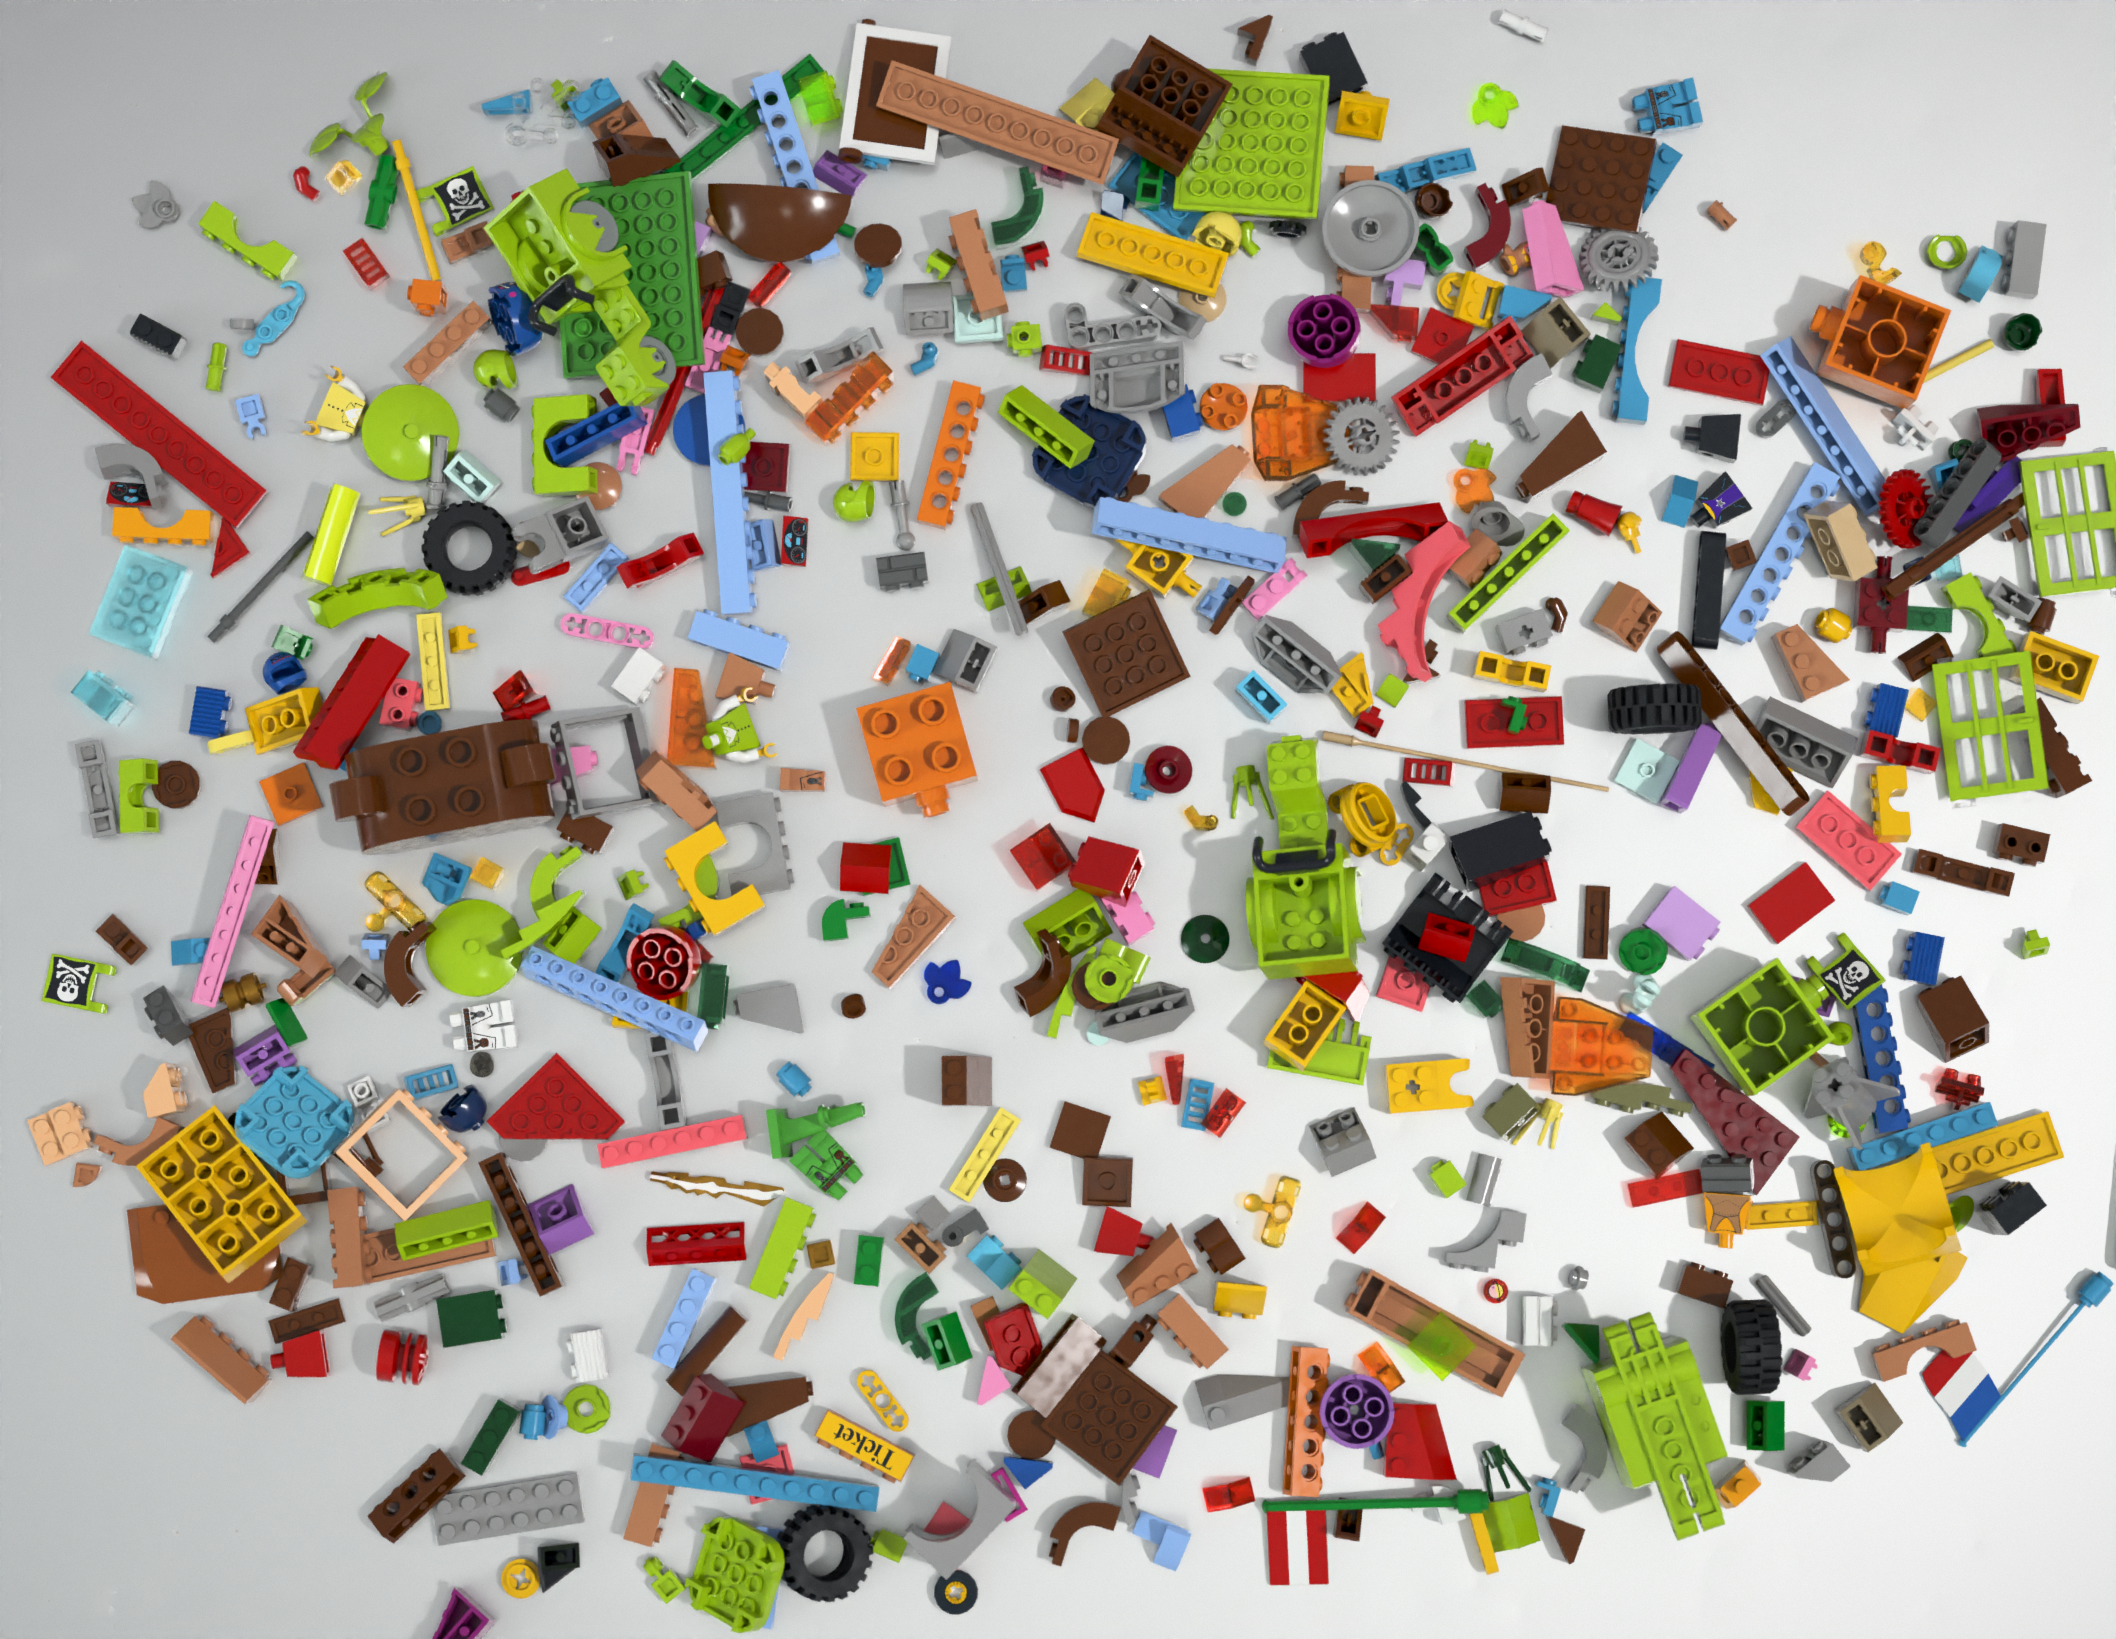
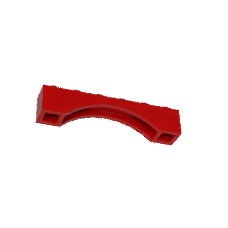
M1440 502L1306 520L1300 522L1299 542L1306 558L1329 556L1349 542L1370 536H1400L1422 542L1446 524L1448 519Z

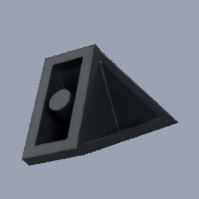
M579 1543L541 1544L537 1547L538 1573L543 1593L575 1568H580Z

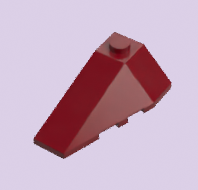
M2078 404L1998 405L1977 409L1980 438H1985L2001 452L2000 462L2012 460L2017 457V454L2028 449L2038 448V445L2050 439L2055 440L2081 428Z

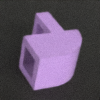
M1408 259L1399 269L1385 276L1383 285L1392 286V288L1388 287L1386 302H1390V310L1399 311L1403 288L1422 289L1426 262Z

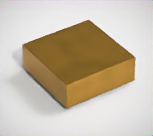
M831 1240L806 1245L811 1269L835 1264Z

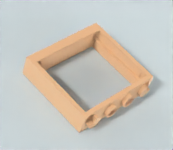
M396 1088L333 1152L403 1221H406L468 1158L463 1154L466 1149L458 1141L452 1143L446 1137L449 1132L440 1123L435 1126L429 1120L432 1115L423 1106L418 1108L412 1102L415 1098L406 1089L401 1091ZM398 1100L456 1157L406 1208L348 1151Z

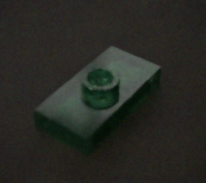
M1908 606L1907 627L1905 631L1950 634L1952 633L1953 609Z

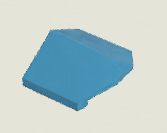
M434 852L422 884L429 890L436 901L448 906L461 898L473 868Z

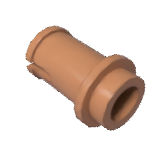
M1716 200L1706 211L1710 213L1709 217L1713 216L1727 231L1737 219L1722 206L1723 202L1719 203Z

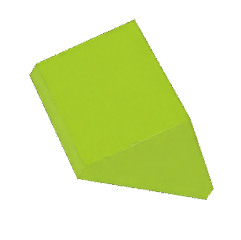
M1528 1492L1489 1502V1511H1483V1517L1494 1552L1519 1549L1541 1541Z

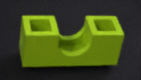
M144 758L119 760L120 833L135 835L159 833V808L146 807L143 802L144 790L149 785L158 784V760Z

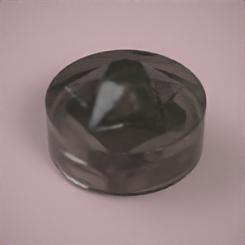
M487 1052L475 1053L470 1060L471 1072L477 1077L489 1076L494 1070L493 1057Z

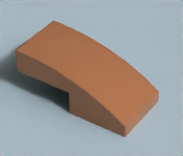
M487 221L468 227L462 233L441 240V245L450 264L468 258L494 245L483 228L488 224Z

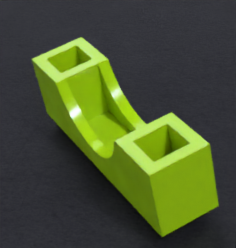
M213 201L198 223L203 229L201 233L212 241L216 238L223 242L221 247L231 254H234L235 251L243 256L241 260L249 266L254 267L256 264L262 268L261 273L272 281L274 278L282 281L297 260V256L275 240L263 246H250L243 243L237 233V216L224 206Z
M1970 572L1941 588L1952 610H1967L1976 615L1982 623L1984 638L1981 646L1976 651L1978 658L2017 652L2014 642L2011 639L2008 640L2004 633L2006 629L2000 618L1996 619L1992 611L1994 606L1988 597H1984L1980 590L1982 589V584L1977 576H1973ZM1991 668V669H1985V670H1986L1987 673H1989V672L1992 671V668Z

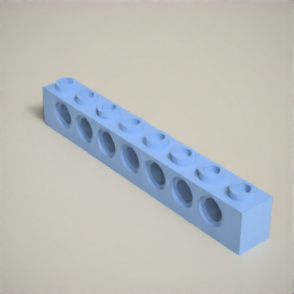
M777 70L753 78L754 86L749 88L753 100H759L761 108L757 109L760 121L761 123L766 122L769 130L764 133L768 145H773L776 154L772 155L776 169L781 168L784 176L780 178L781 185L794 188L803 185L808 189L819 190L780 71ZM768 95H775L778 98L777 103L774 105H767L764 101ZM775 118H783L786 121L785 125L782 128H775L772 125ZM782 141H791L793 147L789 151L781 150L780 144ZM798 163L801 166L800 171L796 174L789 173L787 171L789 164ZM835 237L820 251L806 255V260L811 259L814 265L840 256Z
M1816 462L1811 465L1720 624V634L1741 646L1746 641H1752L1757 632L1754 628L1758 620L1761 622L1764 620L1769 611L1766 608L1770 599L1773 601L1776 599L1781 590L1778 587L1782 578L1786 580L1793 569L1790 566L1794 558L1798 559L1805 548L1802 546L1805 537L1810 539L1812 536L1806 520L1799 516V509L1805 508L1810 510L1827 500L1829 495L1834 497L1840 487V484L1837 483L1840 478L1839 475ZM1812 487L1820 489L1822 493L1821 498L1816 499L1812 497L1810 493ZM1787 529L1796 530L1798 539H1789ZM1777 549L1785 552V561H1779L1775 557ZM1765 570L1773 572L1774 581H1766L1763 577V572ZM1752 591H1758L1762 594V602L1757 603L1752 600ZM1740 612H1747L1750 615V623L1741 622L1739 619Z
M532 946L521 965L526 978L698 1052L708 1033L705 1020Z

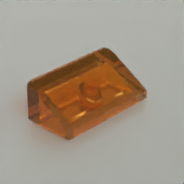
M895 637L873 678L889 686L912 647L911 642L901 637Z

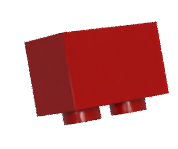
M1428 913L1418 949L1465 963L1476 926Z

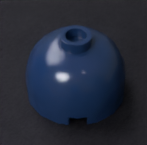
M472 1084L463 1088L466 1091L463 1095L455 1094L440 1111L443 1116H438V1119L452 1131L458 1133L467 1132L471 1129L476 1131L484 1123L482 1118L486 1114L487 1103L483 1094Z

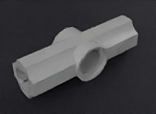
M441 1273L420 1283L415 1282L397 1290V1293L374 1302L378 1317L383 1322L404 1312L408 1313L427 1305V1302L447 1295V1293H450L446 1278Z

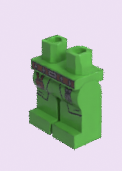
M825 1130L814 1134L807 1142L824 1159L823 1161L806 1145L789 1161L821 1191L839 1201L848 1192L839 1183L841 1179L846 1176L853 1184H856L863 1177V1173L856 1166L857 1162Z

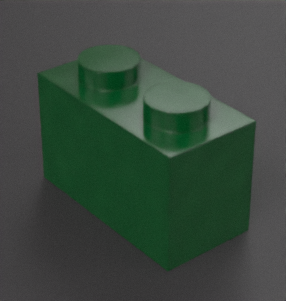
M1595 334L1593 340L1588 339L1582 351L1586 353L1583 362L1578 360L1573 374L1576 375L1574 382L1601 393L1622 345Z

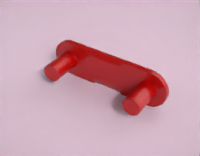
M567 561L537 574H532L528 566L517 568L512 572L511 580L517 586H524L561 576L569 571L570 563Z

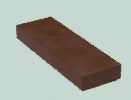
M1585 886L1582 959H1608L1610 887Z
M340 1298L269 1320L268 1322L274 1342L278 1344L347 1322Z

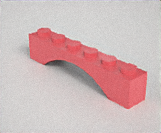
M738 1115L597 1144L601 1167L605 1169L661 1156L748 1139L744 1116Z

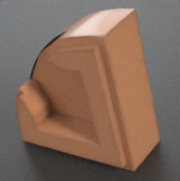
M76 1163L73 1187H83L91 1184L99 1176L102 1166Z

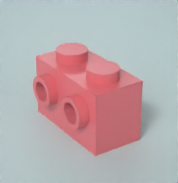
M395 678L385 694L379 724L384 727L411 732L412 726L416 727L418 712H415L417 702L421 703L423 697V689L420 688L421 684L416 681Z

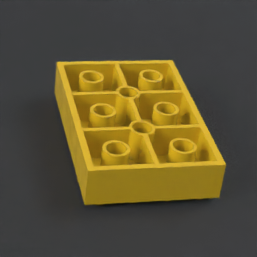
M215 1105L136 1166L228 1284L307 1222L253 1152L238 1139L233 1127Z

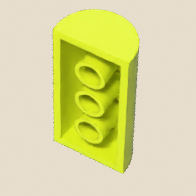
M338 484L331 486L301 579L325 586L332 585L361 495L360 493Z

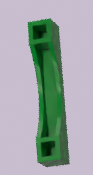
M1142 157L1135 208L1159 211L1164 169Z

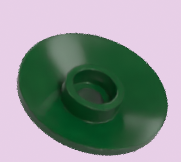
M1199 915L1192 918L1184 926L1181 934V944L1184 952L1189 958L1199 963L1217 961L1225 954L1229 946L1230 939L1227 927L1220 919L1211 915ZM1203 934H1208L1210 936V941L1208 943H1203L1201 941V936Z

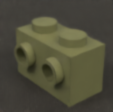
M1518 1083L1514 1086H1509L1503 1092V1097L1497 1103H1491L1485 1109V1114L1482 1116L1506 1142L1542 1109Z

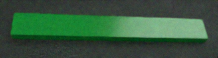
M811 54L807 55L781 76L790 102L826 74ZM768 95L764 102L767 105H774L777 103L778 98L775 95ZM759 100L749 102L740 110L727 128L718 127L681 157V162L674 164L662 174L690 171L692 181H694L764 124L761 123L757 109L761 108Z

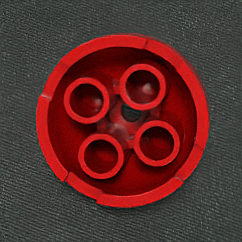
M658 925L645 930L633 939L627 952V970L631 972L637 984L636 988L640 992L656 1000H669L687 992L695 984L701 971V954L696 942L686 931L671 925Z

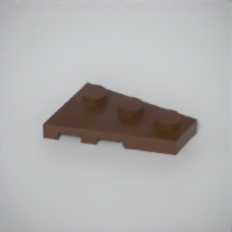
M227 1007L190 1024L194 1034L189 1036V1039L212 1094L237 1084L233 1052L232 1017Z

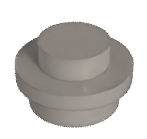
M1576 1266L1574 1270L1570 1271L1568 1283L1571 1284L1572 1290L1585 1289L1589 1278L1588 1271L1584 1270L1581 1266Z

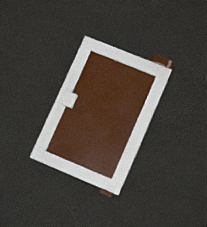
M863 19L862 23H856L838 153L840 161L858 164L862 162V156L867 155L930 165L935 164L939 128L878 108L876 104L892 60L946 79L952 36L877 26L876 22L872 19Z

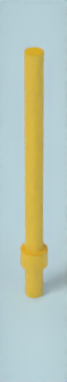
M401 139L392 141L397 159L395 161L396 168L401 173L431 280H441L409 168L411 164L409 157L406 158Z

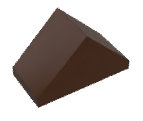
M1363 1509L1337 1510L1333 1536L1359 1542Z
M1546 1517L1566 1562L1569 1565L1574 1563L1586 1529L1555 1517Z

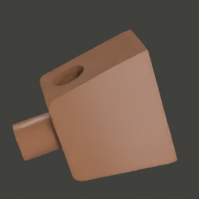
M729 652L715 697L719 700H725L735 694L737 696L740 695L744 687H753V689L746 692L747 698H751L754 695H757V698L758 695L772 698L776 685L763 681L766 673L765 670ZM756 698V700H754V701H752V702H748V701H745V700H744V701H742L741 703L755 704L756 701H757V698Z

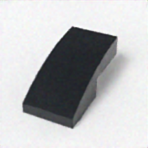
M732 281L727 282L710 327L733 335L752 289Z
M1404 781L1400 785L1404 803L1416 824L1423 831L1432 822L1416 806L1422 799L1421 796Z

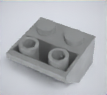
M953 629L933 673L977 693L997 652V646L976 636Z
M1354 1107L1309 1126L1331 1177L1377 1158L1371 1140Z
M1817 1441L1808 1448L1809 1453L1805 1457L1798 1456L1789 1464L1791 1468L1786 1472L1795 1478L1833 1482L1851 1466L1833 1443Z

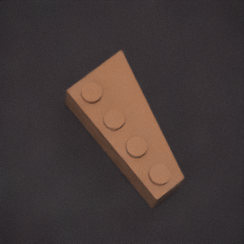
M977 209L949 217L952 235L948 236L952 250L957 249L959 257H956L959 271H965L967 278H964L963 282L966 292H972L974 299L970 300L974 314L979 313L982 321L1009 312L998 274L995 272L996 269L991 252H988L983 228H980Z
M1500 977L1511 1076L1549 1079L1555 981L1521 977Z
M360 1187L327 1190L329 1222L334 1224V1229L330 1230V1243L332 1248L336 1249V1254H333L331 1261L332 1269L337 1273L338 1278L333 1280V1288L370 1285L369 1280L373 1279L372 1265H368L367 1255L371 1254L369 1240H365V1231L368 1230L367 1216H363L362 1206H366L365 1192L361 1191Z

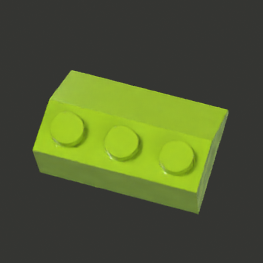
M1079 889L1023 922L1024 927L1042 957L1043 953L1037 932L1044 928L1051 935L1057 936L1061 945L1069 952L1071 958L1113 933L1093 896Z

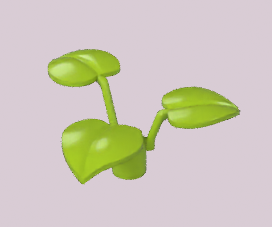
M386 71L365 81L355 93L354 98L356 101L361 100L369 117L365 124L354 134L339 128V123L327 126L313 140L309 150L310 157H312V154L327 148L339 134L348 136L353 143L358 142L362 147L367 146L375 156L382 154L388 148L390 143L381 134L384 115L379 113L373 116L367 105V98L379 89L385 76H387Z

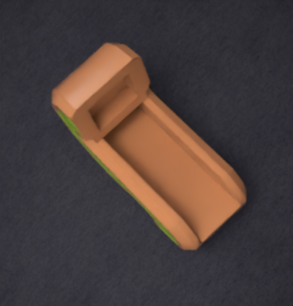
M326 960L314 978L300 969L290 979H284L277 986V992L289 1006L299 1005L334 975L335 968Z

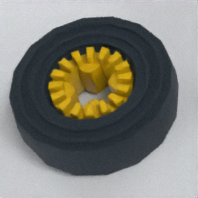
M955 1570L947 1580L943 1576L938 1579L934 1587V1597L937 1605L943 1611L949 1614L960 1615L968 1612L974 1606L978 1598V1587L970 1574L962 1570ZM954 1585L956 1588L961 1587L963 1590L960 1593L961 1598L959 1599L956 1596L951 1597L949 1595L952 1592L951 1587Z

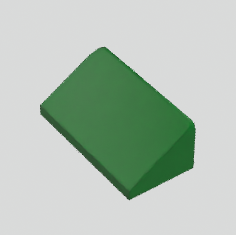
M283 998L265 1004L267 1011L288 1047L293 1048L308 1039L291 1006Z

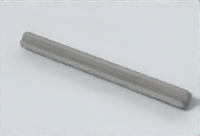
M981 502L973 504L971 511L1017 636L1028 633V628L984 505Z

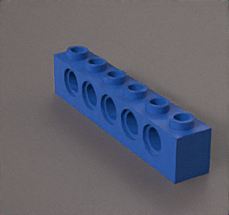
M1882 984L1852 1007L1865 1079L1880 1083L1882 1076H1888L1891 1080L1890 1086L1897 1087L1900 1091V1096L1877 1101L1876 1110L1872 1112L1875 1134L1908 1129V1123L1911 1122L1908 1108L1905 1109L1903 1099H1906V1090L1903 1084L1900 1085L1899 1075L1902 1074L1901 1064L1895 1058L1894 1051H1897V1041L1895 1036H1891L1890 1027H1893V1019L1891 1013L1887 1012L1886 1003L1889 1002L1888 992L1886 988L1882 987ZM1870 1003L1876 1005L1878 1009L1875 1017H1871L1867 1013V1006ZM1874 1027L1879 1028L1882 1032V1037L1879 1041H1875L1871 1037V1031ZM1879 1051L1886 1055V1062L1883 1065H1879L1875 1059ZM1887 1100H1892L1895 1103V1110L1891 1114L1886 1112L1884 1108Z

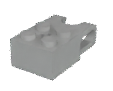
M588 496L522 522L511 531L515 541L530 540L539 547L540 554L534 556L528 564L532 574L540 573L600 549L609 539Z

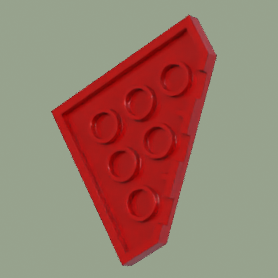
M558 1053L544 1064L486 1121L504 1140H608L625 1123Z

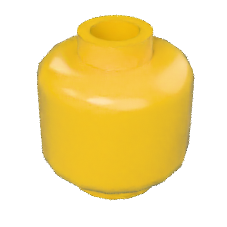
M1835 608L1822 610L1815 620L1814 625L1817 634L1833 643H1839L1843 639L1846 640L1851 635L1850 617Z

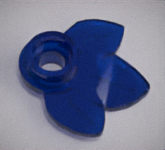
M951 960L942 965L941 968L933 962L927 965L924 971V979L928 984V998L933 1003L943 1004L950 998L960 999L971 988L972 983L970 981L960 979L961 969L958 960ZM936 988L944 990V994L941 997L935 995Z

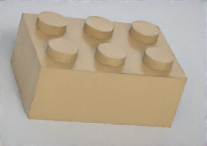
M1825 500L1803 513L1830 578L1856 581L1878 568L1875 562V554L1868 546L1866 533L1857 520V511L1851 503Z

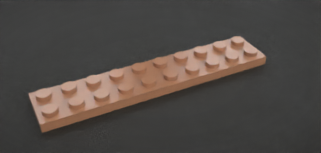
M893 60L890 63L876 104L878 108L1103 186L1119 143L1118 138Z

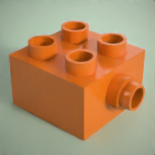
M1860 275L1850 286L1842 309L1832 305L1828 309L1826 306L1819 305L1813 316L1809 329L1815 333L1819 332L1818 337L1829 341L1816 375L1899 408L1907 409L1918 398L1951 310Z
M951 682L856 708L884 807L915 799L917 808H922L921 811L924 818L941 815L950 811L949 803H947V800L950 799L948 789L978 781Z

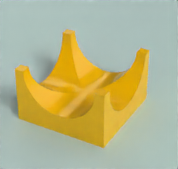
M1930 1142L1921 1144L1920 1149L1911 1157L1886 1167L1863 1171L1848 1170L1843 1166L1833 1169L1852 1227L1857 1247V1256L1866 1276L1962 1250Z

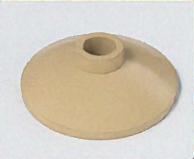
M1221 283L1215 298L1207 296L1205 301L1198 299L1199 293L1180 289L1179 304L1202 315L1207 322L1215 320L1224 311L1226 292Z

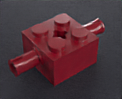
M1877 556L1878 568L1875 578L1861 577L1856 581L1853 629L1870 630L1872 632L1870 653L1874 654L1876 652L1878 654H1886L1888 632L1902 633L1907 627L1909 589L1893 600H1889L1882 590V586L1892 580L1891 565L1893 557L1887 556V558L1885 556ZM1880 600L1886 605L1882 610L1881 606L1877 605Z

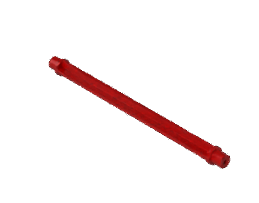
M724 288L720 290L710 289L701 308L703 340L724 293ZM692 366L678 367L676 369L675 378L669 385L670 387L667 390L648 436L644 453L654 456L657 448L660 447Z

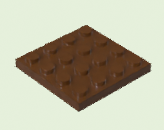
M1562 125L1546 203L1556 205L1561 223L1638 234L1657 140L1654 138Z
M1150 589L1062 631L1103 719L1191 677Z
M1101 1349L1048 1415L1040 1428L1116 1485L1120 1486L1177 1410L1178 1406Z

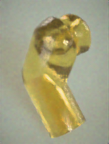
M1193 805L1183 811L1196 830L1212 831L1216 829L1219 823L1215 815H1199Z

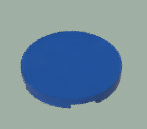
M705 394L691 398L679 409L673 423V436L683 456L696 464L710 467ZM739 415V424H743L744 432H746L744 418L742 415Z

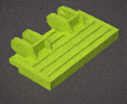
M1340 1019L1335 1041H1332L1334 1030H1332L1303 1072L1272 1050L1269 1052L1267 1068L1363 1085L1372 1037L1361 1035L1360 1045H1356L1360 1022L1354 1021L1351 1029L1350 1043L1342 1042L1345 1019Z

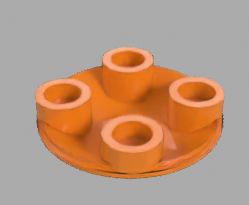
M1215 383L1201 397V416L1214 429L1223 431L1234 429L1246 417L1248 410L1246 395L1234 385Z

